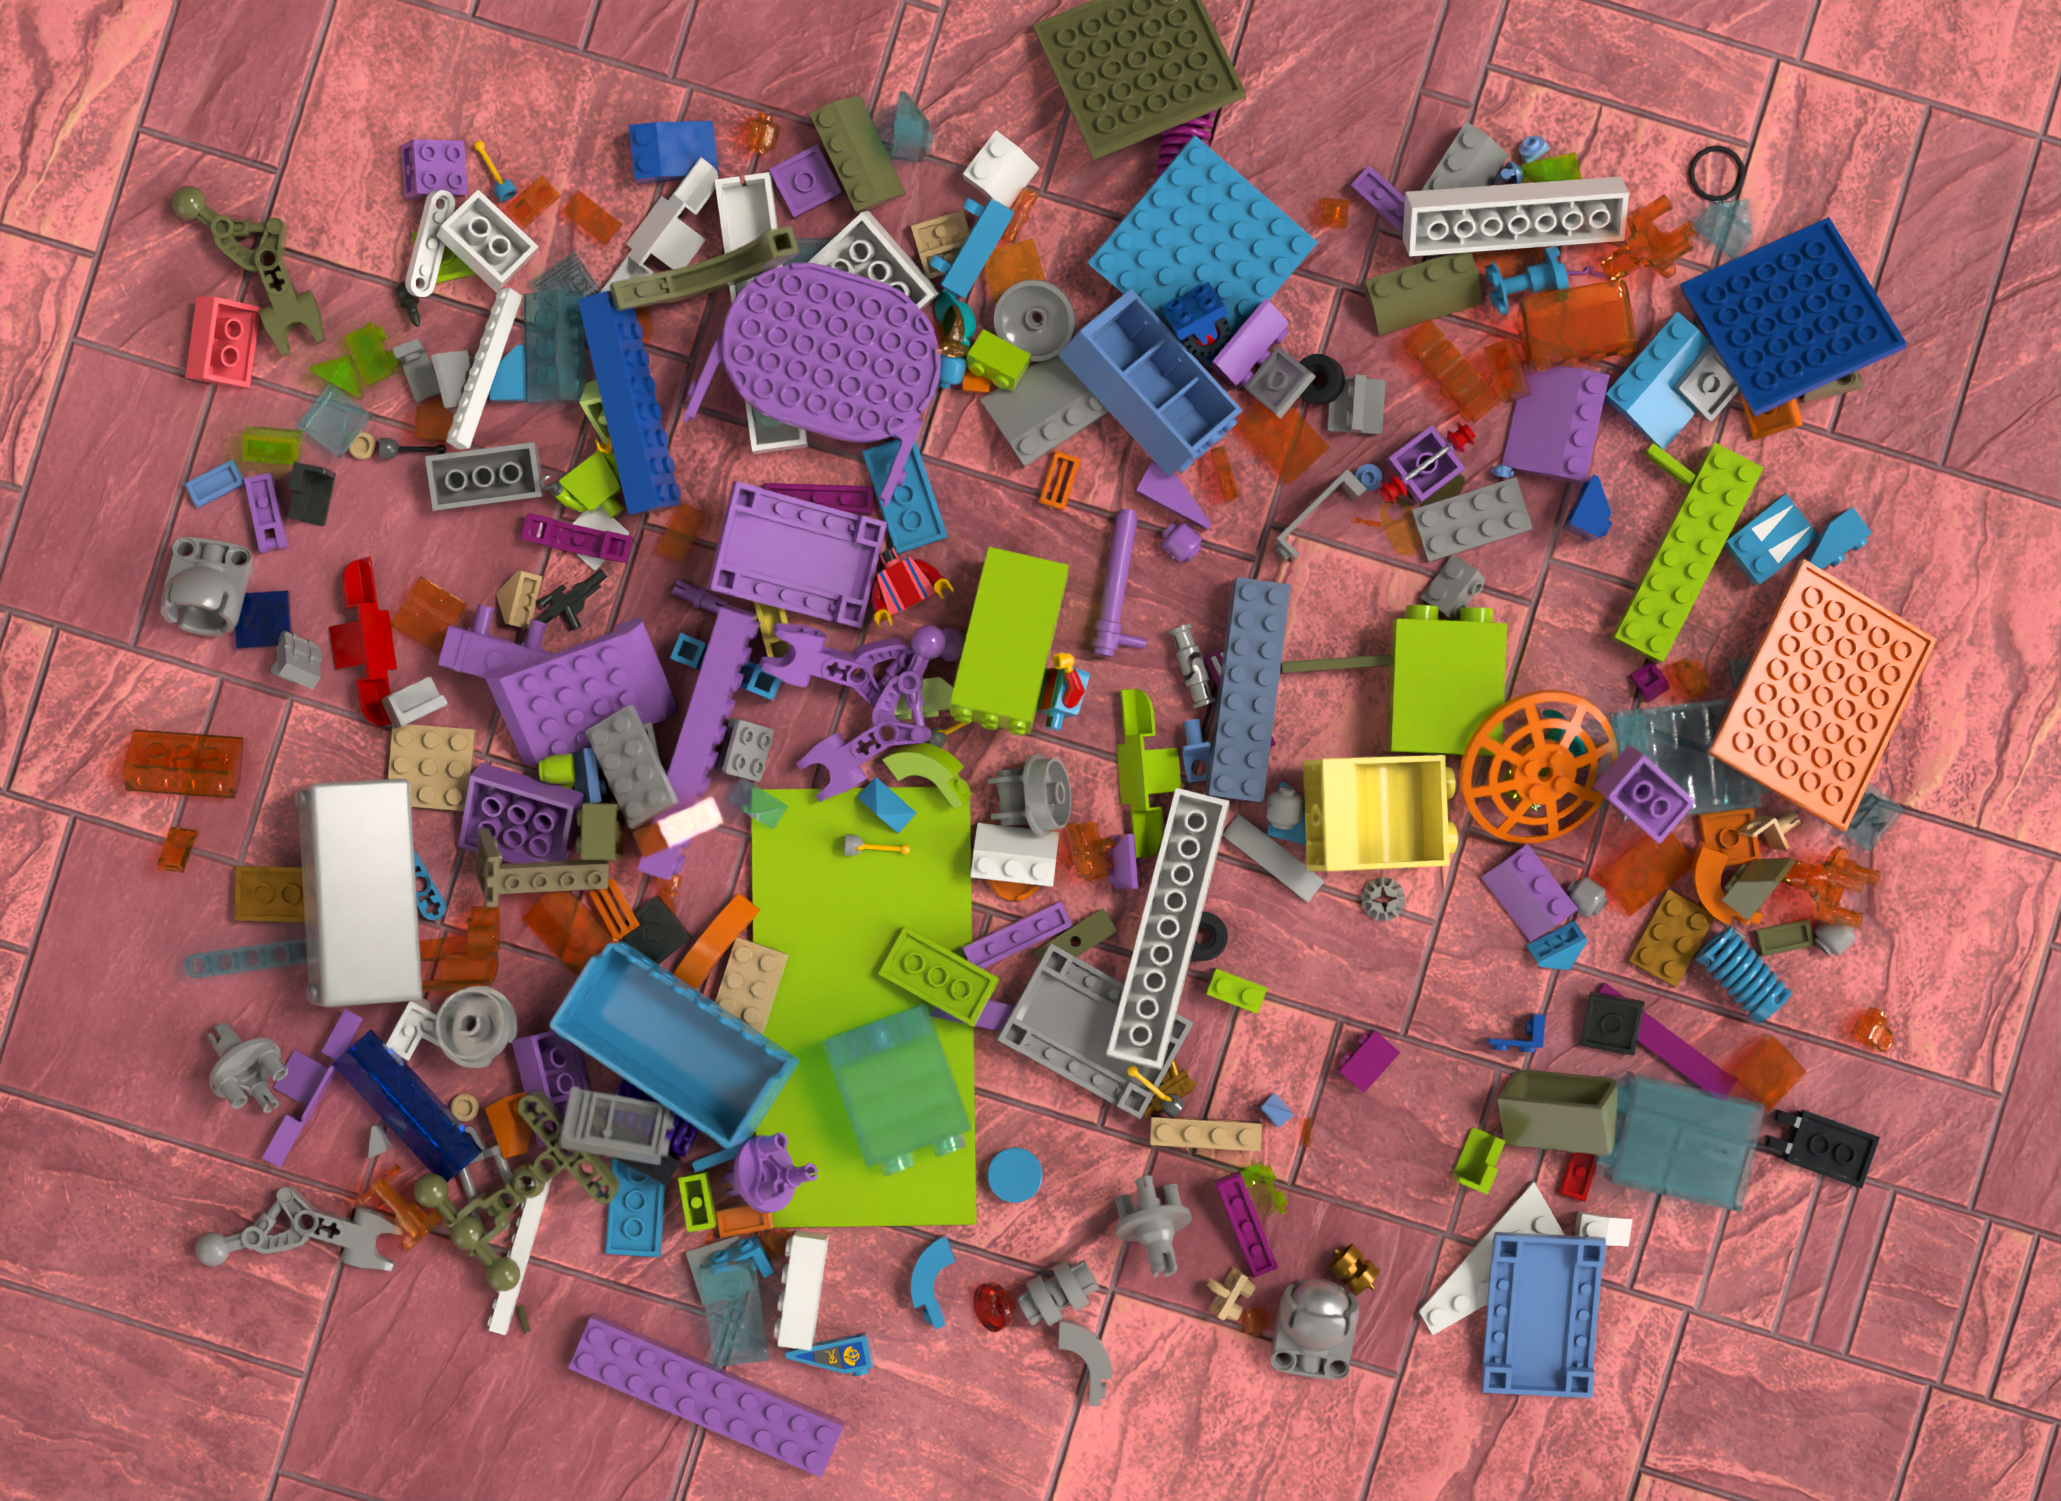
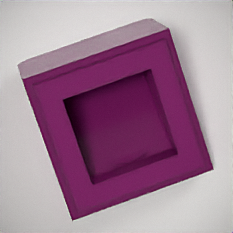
M1650 661L1629 675L1647 703L1670 688L1668 680L1653 661Z

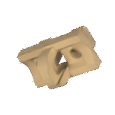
M1232 1266L1223 1284L1213 1279L1208 1281L1206 1286L1217 1293L1208 1310L1222 1320L1228 1318L1236 1321L1242 1313V1307L1235 1303L1238 1295L1241 1294L1249 1298L1256 1286L1248 1280L1245 1274Z

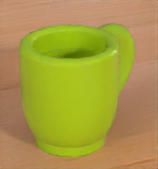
M571 753L557 754L539 760L541 782L545 781L548 784H556L572 789L575 782L573 755Z

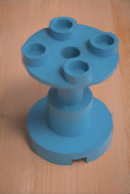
M1556 246L1544 248L1543 263L1526 267V273L1502 279L1495 262L1485 266L1488 282L1492 281L1494 291L1490 292L1491 302L1494 308L1497 307L1500 315H1508L1506 295L1530 289L1532 294L1551 290L1557 302L1569 298L1567 295L1569 293L1568 278L1564 263L1560 264V262H1557L1556 257L1561 254Z

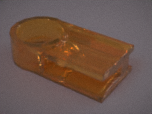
M1220 446L1210 449L1225 502L1238 499L1240 496L1225 447Z

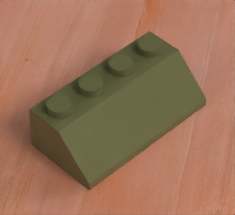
M860 95L834 101L809 113L856 216L865 211L870 212L906 195Z
M1472 252L1451 253L1367 279L1362 284L1378 336L1483 304L1479 276Z

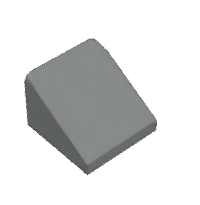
M380 1124L371 1127L368 1159L391 1149V1144Z

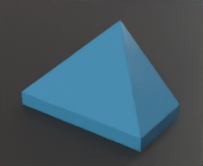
M877 777L858 796L865 805L897 833L916 814L910 806Z
M1574 920L1526 946L1539 967L1570 970L1588 941Z

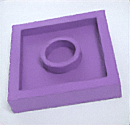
M817 144L769 169L794 219L843 194Z

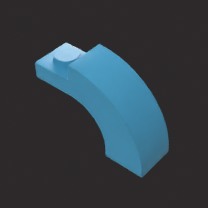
M946 1234L933 1240L922 1251L916 1261L911 1278V1297L914 1308L925 1304L926 1308L922 1310L928 1325L933 1323L935 1330L946 1326V1320L935 1296L934 1281L944 1267L956 1261Z

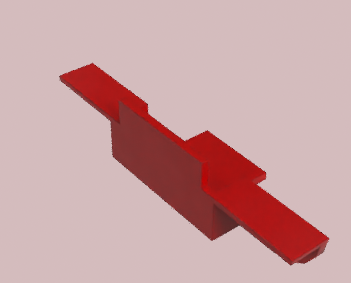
M370 556L351 561L345 567L342 575L345 608H357L359 620L330 626L329 628L335 670L365 664L367 677L356 679L359 705L363 716L368 722L374 726L382 727L392 725L380 699L391 695L387 670L397 669L389 610H378Z

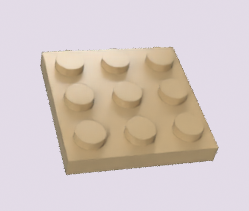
M405 724L394 729L392 725L388 779L405 778L409 780L411 807L464 811L470 775L473 772L476 730Z

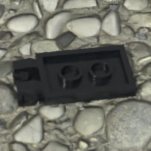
M1779 1109L1776 1110L1773 1119L1791 1125L1786 1141L1767 1135L1764 1143L1765 1146L1782 1151L1781 1157L1784 1158L1783 1161L1855 1187L1863 1188L1880 1137L1801 1109V1112L1797 1110L1795 1115Z

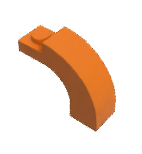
M1699 841L1693 856L1691 873L1695 891L1705 908L1715 918L1727 925L1731 924L1733 916H1736L1735 920L1740 923L1751 925V922L1760 925L1763 918L1760 908L1749 920H1746L1722 901L1726 894L1721 887V875L1729 855L1724 849Z

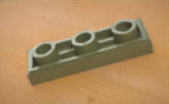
M1102 908L1041 946L1034 953L1040 961L1049 943L1077 957L1117 932V929ZM1073 936H1078L1081 939V943L1078 946L1071 945L1070 940Z

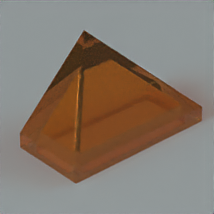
M171 827L158 860L157 869L184 873L198 837V830Z

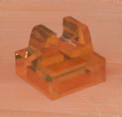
M1322 197L1319 226L1346 229L1350 200Z
M785 1228L780 1229L776 1234H773L769 1229L758 1238L772 1258L776 1259L786 1252L782 1243L791 1235Z

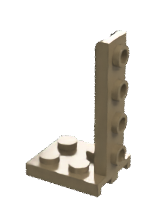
M489 828L478 829L477 880L487 907H498V894L608 889L609 863L607 860L502 864L501 850H498L497 839L492 838Z

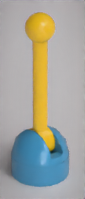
M478 140L474 143V149L480 152L497 181L493 189L499 202H505L513 198L518 193L515 185L508 179H501L484 150V143Z

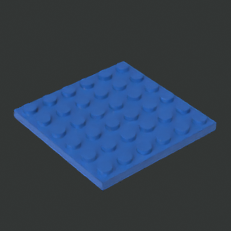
M1830 217L1680 284V290L1754 416L1760 415L1906 349V341Z

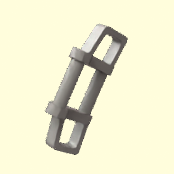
M468 1126L445 1135L444 1140L452 1158L453 1169H457L468 1202H471L478 1194L467 1165L494 1156L504 1185L511 1179L512 1173L507 1159L503 1158L499 1145L486 1149L474 1126ZM463 1133H471L480 1151L459 1159L452 1138ZM502 1193V1198L505 1202L513 1199L510 1194ZM477 1206L470 1213L481 1221L478 1211L484 1208ZM510 1219L508 1225L503 1229V1231L510 1227ZM484 1229V1235L487 1234L490 1230L487 1231Z

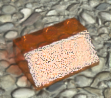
M1672 831L1661 844L1646 833L1599 870L1596 875L1625 912L1632 916L1692 868V861Z
M572 890L547 892L522 918L577 978H579L592 956L601 955L607 944L619 941L613 938L611 932Z

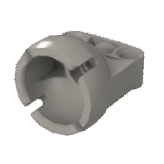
M181 537L177 539L172 546L173 556L160 600V613L169 623L178 621V627L187 632L204 636H221L225 632H232L238 624L249 578L254 573V564L250 551L240 545L204 538ZM185 552H191L188 556H181ZM239 561L246 562L243 565H235Z

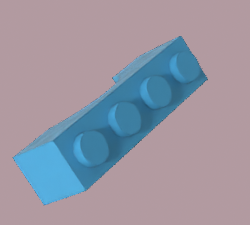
M680 633L670 658L701 671L709 644ZM748 661L740 670V674H744L741 688L774 701L783 680L762 670L760 665Z

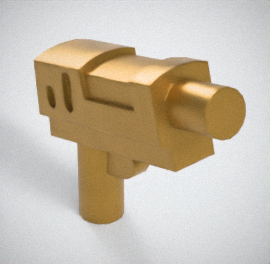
M1175 1057L1168 1072H1166L1162 1079L1164 1084L1158 1087V1089L1165 1095L1172 1093L1183 1098L1194 1091L1197 1083L1189 1078L1186 1070L1180 1073ZM1154 1094L1144 1112L1146 1118L1156 1111L1158 1113L1163 1111L1161 1108L1162 1099Z

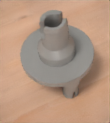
M220 1023L214 1026L220 1037L215 1038L212 1033H209L208 1039L221 1059L216 1063L209 1076V1086L218 1097L227 1098L234 1109L245 1105L246 1099H248L245 1094L248 1093L251 1097H255L265 1113L272 1112L267 1102H270L273 1108L276 1109L279 1101L268 1088L269 1084L266 1080L270 1076L274 1081L282 1080L289 1071L280 1060L281 1051L277 1044L268 1038H255L243 1042L230 1024Z
M1144 1176L1147 1187H1144L1142 1177H1139L1135 1180L1140 1198L1138 1212L1134 1211L1132 1195L1125 1194L1115 1198L1120 1219L1115 1226L1116 1235L1122 1240L1138 1241L1146 1250L1153 1277H1158V1272L1163 1271L1164 1277H1167L1177 1272L1172 1240L1175 1232L1190 1224L1192 1220L1191 1212L1187 1207L1182 1206L1177 1184H1169L1161 1188L1165 1206H1161L1160 1200L1156 1198L1152 1176Z

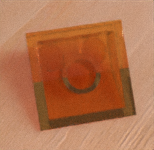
M1766 1034L1729 1074L1765 1109L1770 1111L1807 1071L1773 1035Z

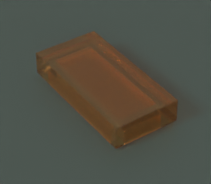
M581 191L575 194L562 211L605 246L608 245L622 227V223Z
M681 502L657 551L683 563L706 513Z

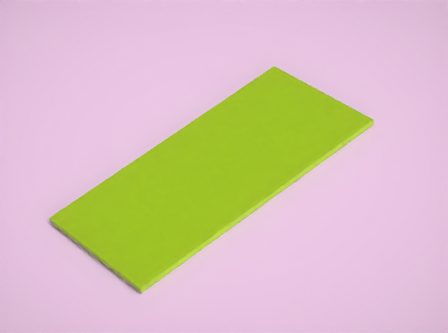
M888 787L916 812L906 826L897 833L858 798L865 788H852L849 791L831 796L822 802H819L816 795L823 789L751 790L753 904L760 909V912L753 919V942L789 954L763 1035L796 1056L799 1060L797 1067L757 1128L756 1136H770L778 1132L784 1133L788 1140V1145L785 1149L789 1153L793 1165L800 1167L812 1163L818 1170L817 1173L809 1175H818L816 1180L801 1183L799 1187L795 1188L789 1204L782 1210L771 1213L774 1228L977 1224L974 1027L964 1023L933 1017V1004L878 974L904 926L966 959L961 947L972 942L970 798L964 804L954 809L938 787ZM845 834L857 835L865 844L890 846L907 844L910 847V852L907 855H903L896 851L863 849L856 856H844Z

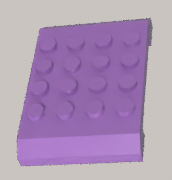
M733 481L707 589L823 620L862 628L887 522Z
M641 616L615 625V632L512 668L511 663L484 672L485 679L524 764L539 765V760H543L547 756L574 753L591 747L585 731L628 705H634L642 724L650 722L655 724L666 720L678 710L676 699Z

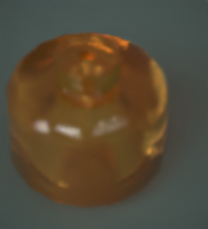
M1260 1307L1247 1309L1240 1316L1243 1331L1247 1334L1252 1333L1253 1337L1263 1335V1330L1269 1328L1267 1312Z

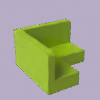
M1472 1127L1451 1177L1463 1185L1488 1195L1498 1172L1495 1166L1506 1141Z

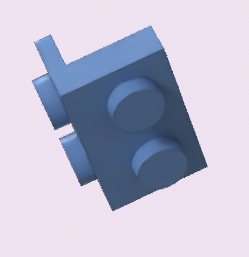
M584 748L583 750L571 753L575 766V790L585 793L583 803L605 802L604 796H608L606 779L602 780V767L593 748Z

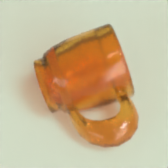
M1869 1007L1858 1018L1850 1032L1851 1036L1863 1045L1876 1048L1883 1053L1890 1051L1893 1047L1894 1037L1891 1030L1887 1027L1889 1017L1879 1009ZM1884 1033H1885L1884 1040H1883L1882 1044L1880 1045L1879 1042L1881 1041V1039H1882V1037H1883V1035H1884Z

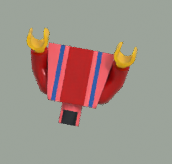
M894 548L883 552L879 556L886 569L877 574L878 579L872 584L871 604L877 628L881 629L880 622L883 620H888L890 626H892L893 616L936 594L941 599H944L942 591L945 588H950L953 592L952 585L947 579H944L937 568L922 559L913 560L909 557L900 561Z

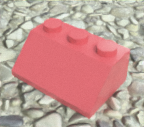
M197 297L185 378L207 383L250 388L260 318L259 309L261 307L218 297Z

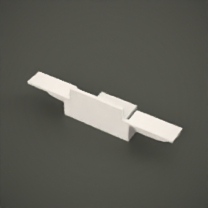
M700 157L670 199L667 200L661 196L626 245L632 248V250L601 292L611 291L609 285L612 282L653 274L654 272L643 264L651 253L673 270L688 265L706 239L677 217L685 207L697 215L716 187L715 180L718 179V172L710 163Z

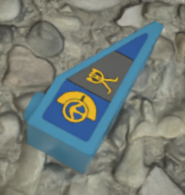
M867 1332L814 1343L811 1351L789 1348L785 1352L787 1359L844 1374L852 1373L853 1376L868 1374V1369L873 1368L874 1365Z

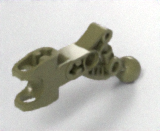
M184 186L174 192L171 206L179 218L184 220L198 219L211 228L216 245L229 258L249 272L260 273L271 305L259 309V314L266 332L274 341L281 356L285 357L291 354L288 334L296 325H306L316 342L326 341L322 325V315L312 291L308 290L297 294L285 263L284 254L288 231L286 223L276 217L269 219L267 223H251L250 219H230L228 216L219 215L206 206L204 194L194 186ZM251 233H264L260 245L255 250H249L240 245L235 240V236H251ZM269 253H274L276 258L274 264L268 267L265 266L263 262L264 257ZM276 273L277 278L285 283L281 285V291L274 288L277 286V281L271 274Z

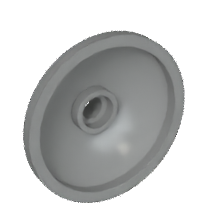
M1030 279L1014 284L1000 297L994 312V327L997 336L1031 354L1030 361L1048 360L1061 353L1071 341L1075 330V313L1069 298L1060 288L1043 280ZM1034 313H1040L1042 320L1037 321L1034 318Z

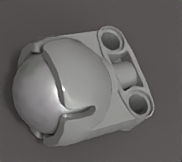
M1305 1279L1297 1282L1296 1286L1294 1284L1287 1286L1280 1299L1274 1338L1271 1344L1272 1366L1276 1370L1294 1375L1321 1379L1345 1378L1350 1372V1360L1360 1313L1356 1297L1351 1292L1345 1294L1342 1286L1324 1279ZM1285 1352V1353H1288V1354H1286V1355H1281V1354H1279V1353ZM1339 1360V1361H1342V1362H1341V1363H1335V1362H1333V1361Z

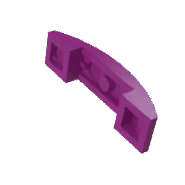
M527 513L521 540L574 554L627 564L633 536L611 531L605 532Z

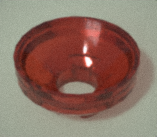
M996 1282L980 1284L976 1288L973 1297L974 1309L980 1323L991 1332H998L1007 1328L1013 1318L1015 1300L1007 1289Z

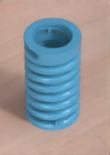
M1728 926L1707 942L1694 959L1699 964L1706 966L1705 970L1707 973H1712L1716 970L1712 976L1715 981L1721 980V988L1729 987L1727 994L1729 996L1736 995L1734 1002L1737 1004L1742 1003L1741 1009L1745 1012L1748 1011L1750 1019L1755 1024H1759L1774 1014L1789 999L1793 991L1789 988H1784L1785 982L1780 979L1777 980V974L1774 971H1770V966L1763 963V959L1760 956H1756L1754 949L1748 948V943L1741 940L1740 934L1733 932L1732 926ZM1723 949L1721 953H1719L1717 956L1714 955L1715 953ZM1733 955L1729 960H1727L1723 965H1721L1728 957Z

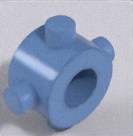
M1496 464L1495 468H1491V473H1494L1493 476L1509 479L1510 476L1514 475V471H1511L1512 468Z

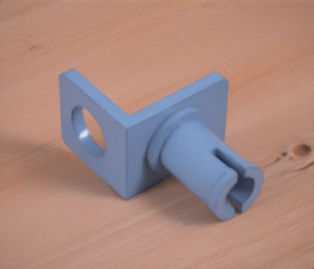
M1200 719L1188 720L1183 722L1187 746L1183 747L1182 753L1188 783L1206 781L1211 745L1210 742H1203ZM1195 761H1203L1207 766L1206 773L1201 776L1195 775L1191 770L1192 764Z

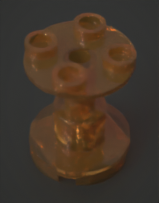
M396 1164L385 1174L388 1177L387 1179L381 1176L371 1185L370 1188L373 1192L366 1191L356 1202L362 1208L377 1195L396 1215L393 1221L407 1235L398 1244V1247L407 1253L443 1217L437 1210H434L427 1216L414 1201L408 1204L389 1184L403 1170Z

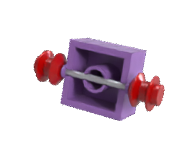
M1457 423L1458 430L1454 433L1448 430V441L1445 442L1434 426L1431 425L1391 455L1386 462L1396 475L1389 474L1390 481L1386 484L1381 481L1379 482L1381 488L1378 491L1387 503L1392 501L1396 504V497L1399 494L1406 497L1408 490L1415 501L1420 504L1463 472L1466 468L1453 453V450L1464 453V445L1467 443L1475 445L1473 439L1476 436L1467 424L1462 426L1460 423Z

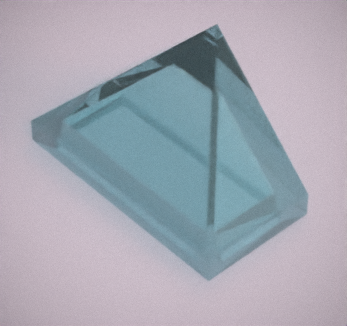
M742 777L728 798L730 803L772 829L776 827L788 808L786 804Z

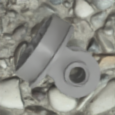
M1032 754L1028 757L1024 769L997 771V778L988 779V785L998 784V796H1000V813L991 814V820H1001L1002 826L1029 823L1033 832L1038 836H1047L1052 830L1063 829L1067 825L1071 813V788L1067 771L1058 758H1045L1041 754Z
M472 986L454 993L443 1003L436 1019V1034L443 1052L450 1060L466 1068L477 1069L487 1067L492 1063L494 1057L504 1049L506 1044L511 1043L519 1033L517 1030L516 1013L511 1002L501 992L486 986ZM476 1019L477 1024L469 1030L471 1021Z

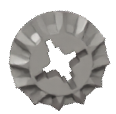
M1381 877L1370 881L1365 886L1361 902L1364 911L1371 918L1378 921H1388L1396 918L1404 909L1405 894L1402 887L1396 881ZM1381 887H1383L1386 896L1395 897V899L1387 902L1386 911H1384L1381 903L1372 902V899L1380 897Z

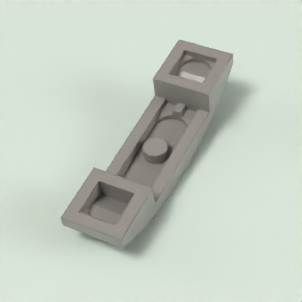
M1240 814L1236 816L1222 834L1224 838L1279 879L1307 903L1325 882L1313 871H1307V866Z

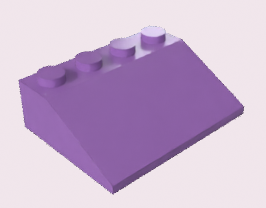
M1525 360L1502 465L1514 470L1579 485L1585 483L1610 375L1580 368Z
M481 763L470 775L458 847L477 853L478 829L489 828L492 838L497 839L498 850H501L503 861L512 864L567 861L578 826V809H582L585 793L556 784H548L545 781L541 782V780Z

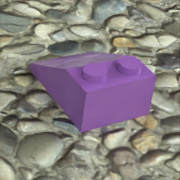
M1630 745L1625 748L1593 786L1603 797L1659 844L1696 803L1644 754Z

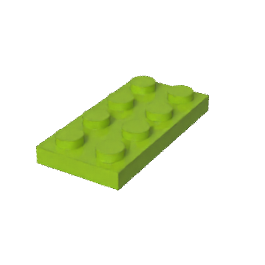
M906 926L903 927L878 973L972 1027L977 1023L1000 981V978Z

